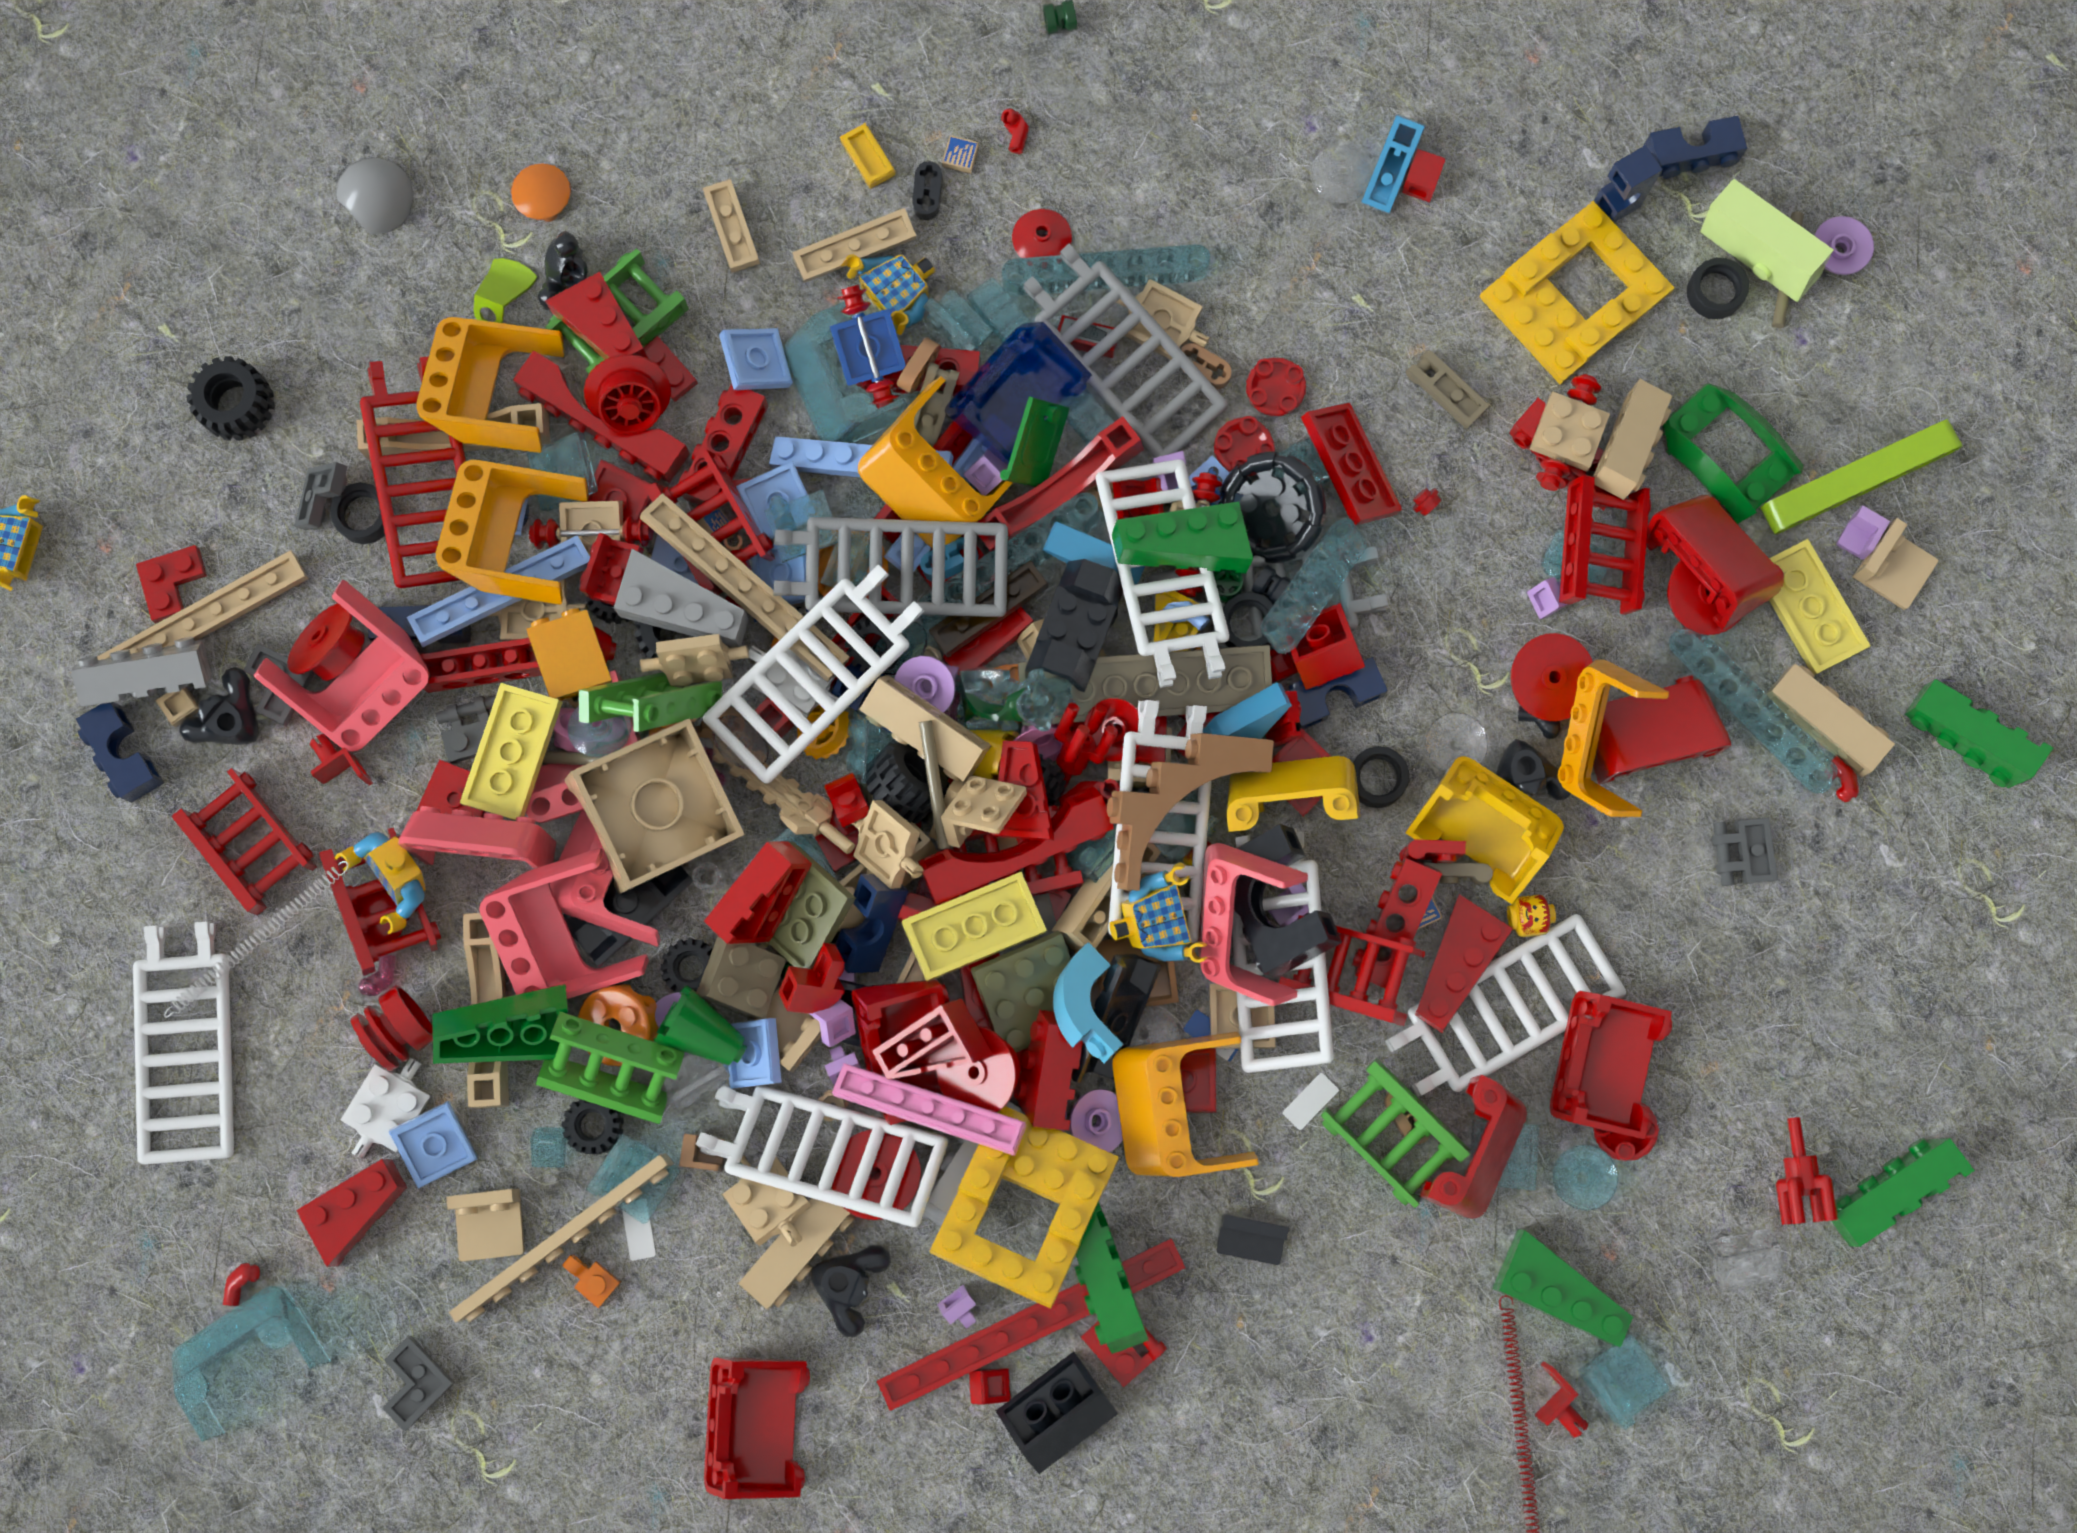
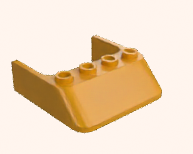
M459 317L443 319L439 322L435 331L416 403L419 416L463 443L541 453L543 446L538 427L488 421L487 416L503 357L512 352L532 353L533 350L540 355L564 357L565 348L562 332Z
M942 376L928 384L861 457L857 469L862 480L902 520L978 522L1013 482L1002 480L986 496L980 495L917 432L914 425V417L917 411L946 381ZM916 533L928 546L933 548V533ZM945 534V545L954 542L963 534Z
M482 460L464 462L457 472L436 549L438 566L483 592L561 605L563 593L560 582L505 573L524 501L529 496L542 494L587 502L588 488L586 479Z
M1597 659L1582 671L1577 680V692L1571 709L1568 734L1564 741V753L1558 770V780L1565 790L1608 816L1641 817V809L1591 780L1610 685L1637 698L1668 699L1669 692L1607 660Z
M1238 1032L1127 1047L1119 1050L1114 1055L1112 1068L1125 1159L1128 1168L1133 1173L1146 1176L1182 1177L1259 1165L1255 1152L1196 1160L1191 1151L1180 1074L1181 1059L1187 1052L1242 1043Z

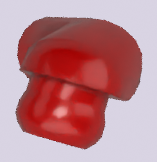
M1008 108L1001 115L1002 122L1012 135L1008 149L1012 153L1022 154L1029 126L1018 111Z
M1836 755L1827 763L1826 767L1840 779L1842 786L1837 789L1836 795L1841 801L1847 803L1853 797L1856 798L1860 792L1857 774Z
M243 1263L228 1275L222 1305L239 1306L242 1287L249 1281L257 1282L260 1277V1268L257 1265Z

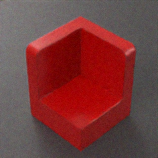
M1417 149L1402 193L1430 203L1443 169L1445 158Z

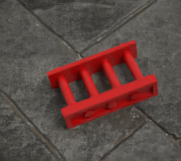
M705 449L701 453L707 465L672 488L664 487L655 482L645 488L652 502L663 493L676 504L679 497L710 477L715 476L722 491L688 512L687 515L697 522L729 501L737 517L710 535L720 543L744 528L752 543L734 554L737 559L745 563L757 554L770 562L776 559L771 551L774 548L771 539L765 532H760L726 471L729 470V466L721 454L716 455ZM683 556L699 586L716 595L724 592Z
M1583 475L1568 482L1559 603L1571 605L1586 599V595L1621 601L1620 614L1622 615L1642 609L1645 599L1643 584L1648 515L1651 510L1650 488H1642L1637 492L1629 494L1628 498L1623 500L1615 495L1596 492L1594 488L1595 477ZM1593 504L1626 510V528L1594 522L1592 519ZM1591 534L1624 540V558L1592 552L1590 549ZM1588 565L1622 570V588L1589 582L1587 579Z
M231 768L227 771L235 782L231 787L198 813L196 811L191 813L181 808L171 817L244 909L258 916L267 908L261 900L264 897L263 893L299 864L311 871L316 869L317 866L311 860L314 857L313 852L303 842L298 844L254 789L257 786L255 780L246 771L240 773ZM244 793L254 807L217 837L215 835L211 837L204 829L207 826L206 822ZM263 817L273 830L237 860H229L223 852L226 850L225 846L259 818ZM282 840L292 854L257 883L251 882L248 884L242 876L245 874L244 869Z
M1049 806L1050 818L1058 811L1057 806ZM973 829L971 835L967 836L960 848L953 846L955 851L967 853L965 842L984 838L987 853L1000 851L997 838L992 836L991 832ZM1017 839V844L1025 841L1026 839ZM1060 852L1053 855L1056 870L1052 877L1042 879L1041 874L1037 873L1036 866L1028 865L1023 868L1025 873L1024 879L1032 896L1081 887L1084 883L1081 870L1073 872L1072 867L1068 866L1066 854ZM1000 877V878L994 880V883L997 882V881H999V880H1002V879H1004V878H1001V877ZM970 890V891H968V892H965V893L961 894V896H963V895H965V894H968V893H970V892H973V891Z
M394 827L387 829L389 840L395 836L399 839L400 835H396ZM332 849L319 852V856L328 880L334 882L333 878L327 874V871L334 878L338 879V875L331 867H334L338 874H342L344 872L343 868L347 864L343 862L338 865L346 860L342 857L335 859ZM362 858L361 862L355 865L354 867L366 864L364 858ZM339 876V880H335L334 884L330 883L363 976L376 972L374 963L379 961V957L421 942L428 941L431 952L438 950L436 940L441 939L439 929L435 921L429 923L422 903L414 912H417L423 929L375 946L373 943L367 945L363 933L369 932L368 928L381 924V917L395 912L397 905L363 916V914L356 916L352 904L357 903L359 898L385 890L380 881L375 879L352 887V885L345 886L342 876Z
M1335 925L1342 943L1335 947L1327 974L1329 1004L1404 1027L1408 1014L1397 1011L1398 1004H1395L1409 954L1424 958L1426 952L1415 948L1416 941L1397 936V940L1394 942ZM1355 938L1366 941L1368 944L1354 991L1350 990L1349 996L1339 994L1341 987L1337 986L1351 939ZM1380 946L1397 950L1383 1000L1379 999L1378 1005L1368 1002L1369 996L1366 994ZM1312 968L1298 970L1292 979L1281 976L1279 983L1292 989L1315 987L1311 985L1312 979L1309 978Z

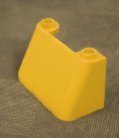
M1332 756L1272 763L1271 772H1240L1231 774L1227 806L1228 831L1247 830L1256 825L1259 813L1265 811L1264 802L1323 796L1325 811L1333 819L1347 820L1360 818L1354 764L1344 756Z
M1460 756L1453 762L1405 833L1414 840H1439V838L1448 841H1466L1465 855L1479 864H1487L1492 868L1493 876L1489 880L1492 891L1498 897L1512 904L1550 857L1564 830V825L1555 813L1469 757Z

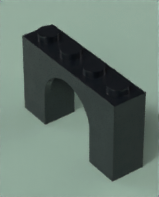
M1278 824L1237 848L1287 867L1306 857L1294 828ZM1240 875L1238 877L1235 887L1234 911L1240 915L1244 925L1242 928L1246 940L1251 943L1256 954L1254 956L1255 964L1263 974L1279 977L1342 943L1331 914L1315 910L1285 927L1276 928L1267 919L1263 909V893L1267 883L1247 875Z

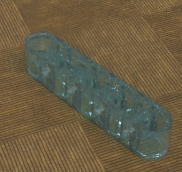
M1340 519L1329 528L1262 620L1260 630L1276 652L1287 653L1298 645L1365 552L1367 542L1352 519Z

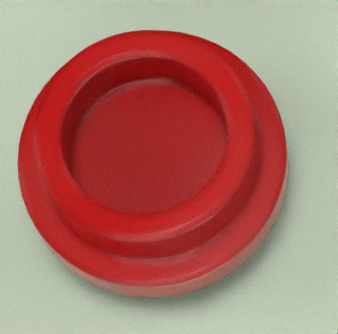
M1427 488L1423 489L1413 499L1416 503L1412 508L1415 513L1420 512L1422 516L1430 513L1442 500L1437 495L1439 491L1436 488L1430 491Z

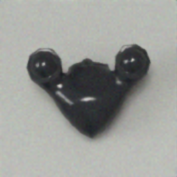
M562 231L555 237L546 251L544 261L546 282L538 293V300L547 311L551 310L545 300L564 291L566 286L572 287L587 279L588 266L582 260L583 250L579 248V242L575 236L567 231Z
M237 667L226 669L221 679L228 695H213L208 699L200 701L198 717H187L180 724L179 732L184 740L194 744L214 742L233 745L249 744L256 741L259 729L256 712L250 698V678L244 670Z
M1515 739L1507 747L1498 764L1496 775L1523 793L1532 796L1537 795L1539 791L1545 788L1548 794L1555 800H1564L1571 795L1570 792L1562 787L1558 780L1559 769L1551 764L1533 746L1525 741Z
M871 1245L857 1253L827 1259L816 1264L810 1271L815 1289L829 1309L837 1330L844 1337H856L863 1332L865 1320L861 1313L851 1308L860 1305L863 1299L868 1296L869 1277L866 1276L865 1272L880 1273L886 1271L891 1263L889 1251L881 1245Z

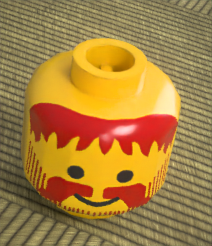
M1540 894L1518 896L1512 905L1507 906L1508 926L1513 928L1520 937L1545 935L1550 930L1551 923L1556 922L1555 907L1553 904H1548L1546 898Z

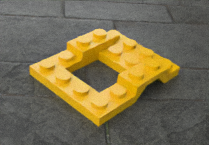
M1592 201L1556 232L1547 235L1507 268L1500 278L1481 292L1479 298L1561 385L1615 336L1626 331L1667 297L1675 287L1603 210ZM1589 245L1628 288L1614 300L1612 298L1590 318L1585 320L1548 278Z
M1005 1106L998 1112L999 1114L1023 1121L1027 1125L1016 1155L978 1145L958 1186V1192L930 1248V1253L1051 1309L1078 1251L1093 1212L1118 1163L1119 1157L1058 1129L1033 1127L1026 1115ZM1002 1178L1060 1204L1035 1261L976 1235Z

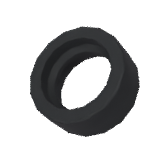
M1715 257L1704 261L1692 274L1687 285V298L1691 307L1699 315L1708 319H1723L1731 316L1741 307L1749 293V279L1745 270L1737 262L1728 258ZM1707 274H1721L1733 283L1735 295L1729 303L1717 304L1708 300L1703 295L1700 284Z
M362 482L349 484L345 487L341 496H336L332 500L330 507L331 521L337 531L351 542L363 545L375 543L385 536L381 511L375 523L365 530H354L349 527L344 515L349 504L360 497H370L379 506L376 487Z
M1246 592L1237 594L1229 599L1223 607L1229 631V640L1225 642L1227 647L1271 645L1277 634L1279 618L1277 609L1269 599L1261 594ZM1252 606L1263 612L1267 620V628L1263 636L1253 641L1241 640L1235 636L1231 630L1230 621L1234 612L1239 608Z
M1375 746L1365 749L1353 761L1356 769L1359 802L1367 807L1383 808L1392 805L1401 798L1409 785L1410 773L1407 762L1398 752L1389 747ZM1375 759L1385 760L1395 769L1397 775L1396 785L1388 794L1373 795L1362 786L1360 773L1367 762Z

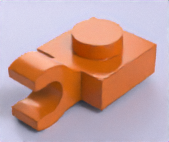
M573 1254L562 1264L567 1271L580 1279L574 1288L597 1308L602 1306L621 1283L598 1261L589 1268L581 1259Z

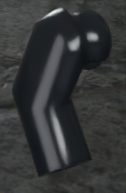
M1519 706L1518 721L1535 722L1543 732V736L1547 739H1554L1559 735L1561 729L1560 721L1538 719Z

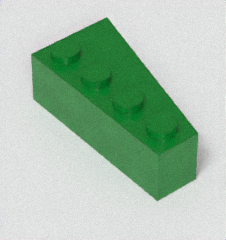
M1239 501L1116 520L1111 535L1118 564L1153 567L1172 565L1178 569L1198 567L1207 568V571L1220 572L1223 569L1235 570V573L1246 574L1253 561Z
M566 984L433 1013V1064L555 1059L560 1042L551 1040L550 1036L559 1013L567 1014Z
M1923 1137L1918 1139L1908 1147L1910 1152L1900 1159L1897 1156L1886 1162L1882 1166L1885 1171L1876 1177L1874 1175L1866 1177L1857 1184L1859 1190L1851 1196L1844 1194L1835 1200L1838 1220L1831 1222L1849 1246L1861 1247L1896 1224L1895 1215L1899 1214L1902 1217L1914 1212L1922 1206V1197L1926 1196L1928 1198L1937 1193L1941 1194L1951 1187L1947 1182L1955 1175L1966 1177L1975 1171L1951 1138L1925 1140Z
M1098 1202L1076 1253L1079 1265L1074 1268L1080 1285L1086 1284L1089 1295L1084 1296L1089 1313L1090 1315H1097L1099 1325L1094 1326L1100 1345L1107 1344L1111 1354L1149 1341L1109 1224Z
M1517 1229L1492 1289L1601 1341L1621 1348L1633 1316L1526 1230Z

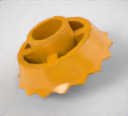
M821 705L813 708L807 719L813 724L825 712L824 708ZM843 711L804 749L806 756H812L816 760L821 757L828 759L830 755L838 754L841 747L846 746V739L851 735L849 728L852 724L848 719V712ZM797 727V734H798V735H797V738H798L801 734H803V732H802L798 727Z

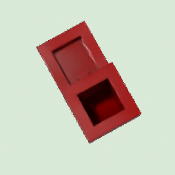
M853 772L824 785L842 828L868 815L870 807Z
M823 943L813 969L788 967L778 992L787 1011L811 1014L830 1008L842 997L845 990L838 977L843 974L844 960L835 944Z

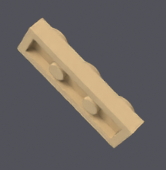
M731 179L702 188L731 273L760 264Z

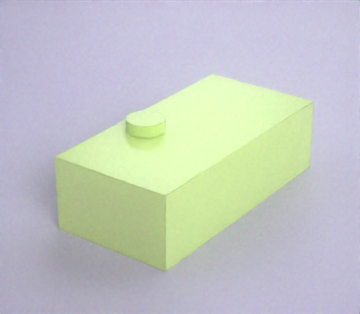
M1733 179L1712 202L1700 233L1752 269L1756 277L1761 280H1767L1797 303L1819 279L1834 251L1736 179Z

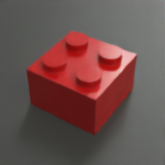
M1341 603L1282 626L1294 663L1306 690L1323 685L1328 681L1351 674L1365 667Z

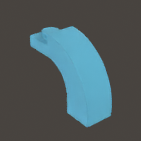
M1088 942L1073 956L1057 979L1053 995V1007L1058 1027L1072 1048L1082 1040L1090 1054L1105 1063L1123 1044L1099 1020L1092 1009L1090 1002L1092 985L1103 976L1111 965Z

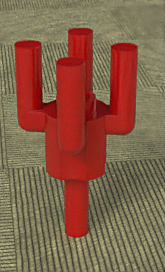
M1069 703L1054 732L1055 739L1063 743L1056 758V764L1060 767V772H1063L1065 775L1063 779L1067 783L1065 789L1072 775H1081L1089 761L1095 764H1102L1118 734V730L1115 727L1107 726L1098 746H1096L1094 737L1091 735L1098 731L1108 711L1107 707L1102 704L1096 705L1087 726L1081 724L1076 731H1070L1080 707L1075 703Z
M1787 1118L1793 1157L1783 1158L1786 1178L1779 1179L1776 1182L1781 1224L1806 1223L1802 1196L1810 1197L1813 1222L1838 1220L1832 1179L1826 1174L1819 1175L1817 1155L1806 1156L1801 1118Z

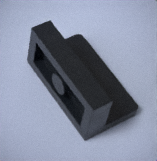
M1223 1214L1216 1252L1279 1265L1284 1240H1287L1289 1227Z

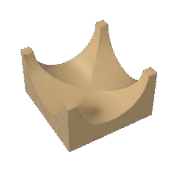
M690 718L571 771L564 779L569 791L581 803L599 837L613 873V884L619 895L745 835Z

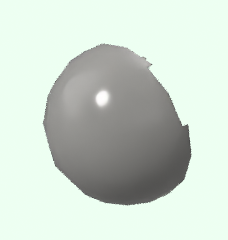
M362 158L347 166L338 179L335 192L337 200L369 234L390 232L402 225L411 213L410 208L413 200L412 182L404 170L392 161L382 158Z

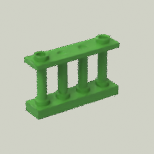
M636 248L631 253L621 256L617 265L603 278L620 308L635 323L632 329L642 347H645L686 313L689 308L685 298L677 290L671 295H666L641 269L645 261L641 252ZM631 276L658 303L657 307L648 315H643L618 289ZM554 315L551 317L549 324L545 328L562 332V336L589 362V367L585 369L589 375L592 369L604 361V359L582 338H579L564 322Z
M661 672L580 689L579 722L592 723L619 716L634 717V731L640 732L682 722L688 718L691 720L703 717L723 696L722 681L717 680L680 688L671 686L666 674Z
M560 1012L550 1036L551 1040L560 1042L555 1059L544 1060L535 1085L660 1124L670 1094L661 1089L666 1077L676 1080L685 1052ZM572 1046L591 1052L587 1066L568 1060ZM603 1057L622 1062L618 1076L599 1070ZM635 1067L653 1072L649 1086L630 1080Z
M1376 1057L1367 1066L1366 1071L1370 1074L1367 1077L1368 1081L1335 1114L1326 1107L1321 1114V1117L1325 1119L1322 1124L1332 1135L1337 1136L1340 1134L1395 1188L1392 1191L1393 1195L1403 1205L1406 1206L1410 1203L1416 1208L1420 1204V1198L1415 1192L1448 1159L1453 1160L1456 1158L1461 1163L1470 1154V1148ZM1385 1088L1393 1096L1390 1100L1392 1104L1357 1137L1344 1123L1377 1090L1381 1091ZM1408 1111L1417 1120L1414 1123L1415 1127L1381 1160L1368 1145L1401 1112L1405 1114ZM1432 1134L1440 1142L1437 1146L1439 1150L1404 1183L1391 1169L1424 1136L1429 1137Z

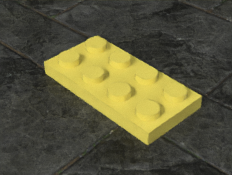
M1808 539L1769 558L1784 573L1783 587L1769 601L1808 669L1814 676L1871 646Z
M500 683L460 804L492 814L502 815L515 821L516 817H524L563 702L559 699Z
M1022 872L911 916L901 922L926 982L1042 935L1047 931Z

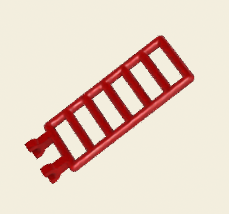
M429 356L420 357V363H417L421 383ZM369 362L370 368L367 369L373 396L362 397L360 399V408L395 586L402 589L462 581L446 571L413 575L405 574L403 557L436 553L439 541L400 545L397 527L444 522L447 509L394 515L391 497L453 490L456 477L388 485L385 468L454 460L457 476L459 467L466 462L463 442L449 435L451 448L382 455L379 438L441 430L425 420L377 425L373 408L416 404L419 391L388 394L383 362Z

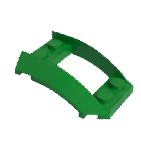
M1710 383L1703 385L1670 414L1662 426L1663 435H1666L1668 449L1666 453L1680 461L1706 487L1712 496L1719 501L1720 505H1724L1737 524L1756 514L1757 508L1794 475L1802 473L1803 463L1775 428L1759 412L1734 392ZM1727 407L1739 416L1771 450L1768 456L1736 484L1706 453L1690 441Z

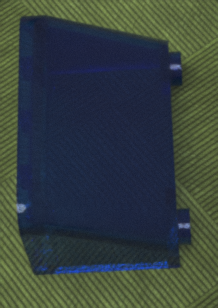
M1044 322L1024 323L1018 326L948 403L944 412L973 438L1008 465L1029 396L1057 404L1063 397L1079 396L1086 389V382L1092 374Z

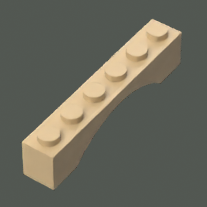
M542 403L514 405L488 413V421L538 427L542 444H551L549 414ZM391 417L375 418L377 425L423 421ZM363 419L357 420L358 450L370 460ZM443 431L379 438L382 455L451 448L449 435ZM463 443L464 451L498 448Z
M480 913L463 914L464 950L469 973L471 1005L505 998V968ZM508 1061L469 1062L467 1073L469 1108L509 1107Z

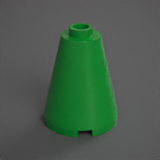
M685 985L679 993L681 995L678 1002H673L656 1032L658 1034L654 1037L653 1041L660 1045L729 1066L732 1061L738 1063L747 1049V1046L743 1044L745 1037L697 992Z

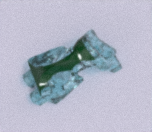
M985 665L959 671V675L955 679V690L961 692L962 704H959L957 708V718L959 721L965 722V728L968 730L1018 729L1015 721L1034 725L1040 731H1049L1053 720L1064 714L1069 703H1075L1071 695L1072 683L1059 676L1045 678L1044 671L1041 668L1029 672L1027 679L1023 682L1011 678L1009 670L986 668ZM1050 694L1053 700L1049 705H1047L1049 700L1047 695Z

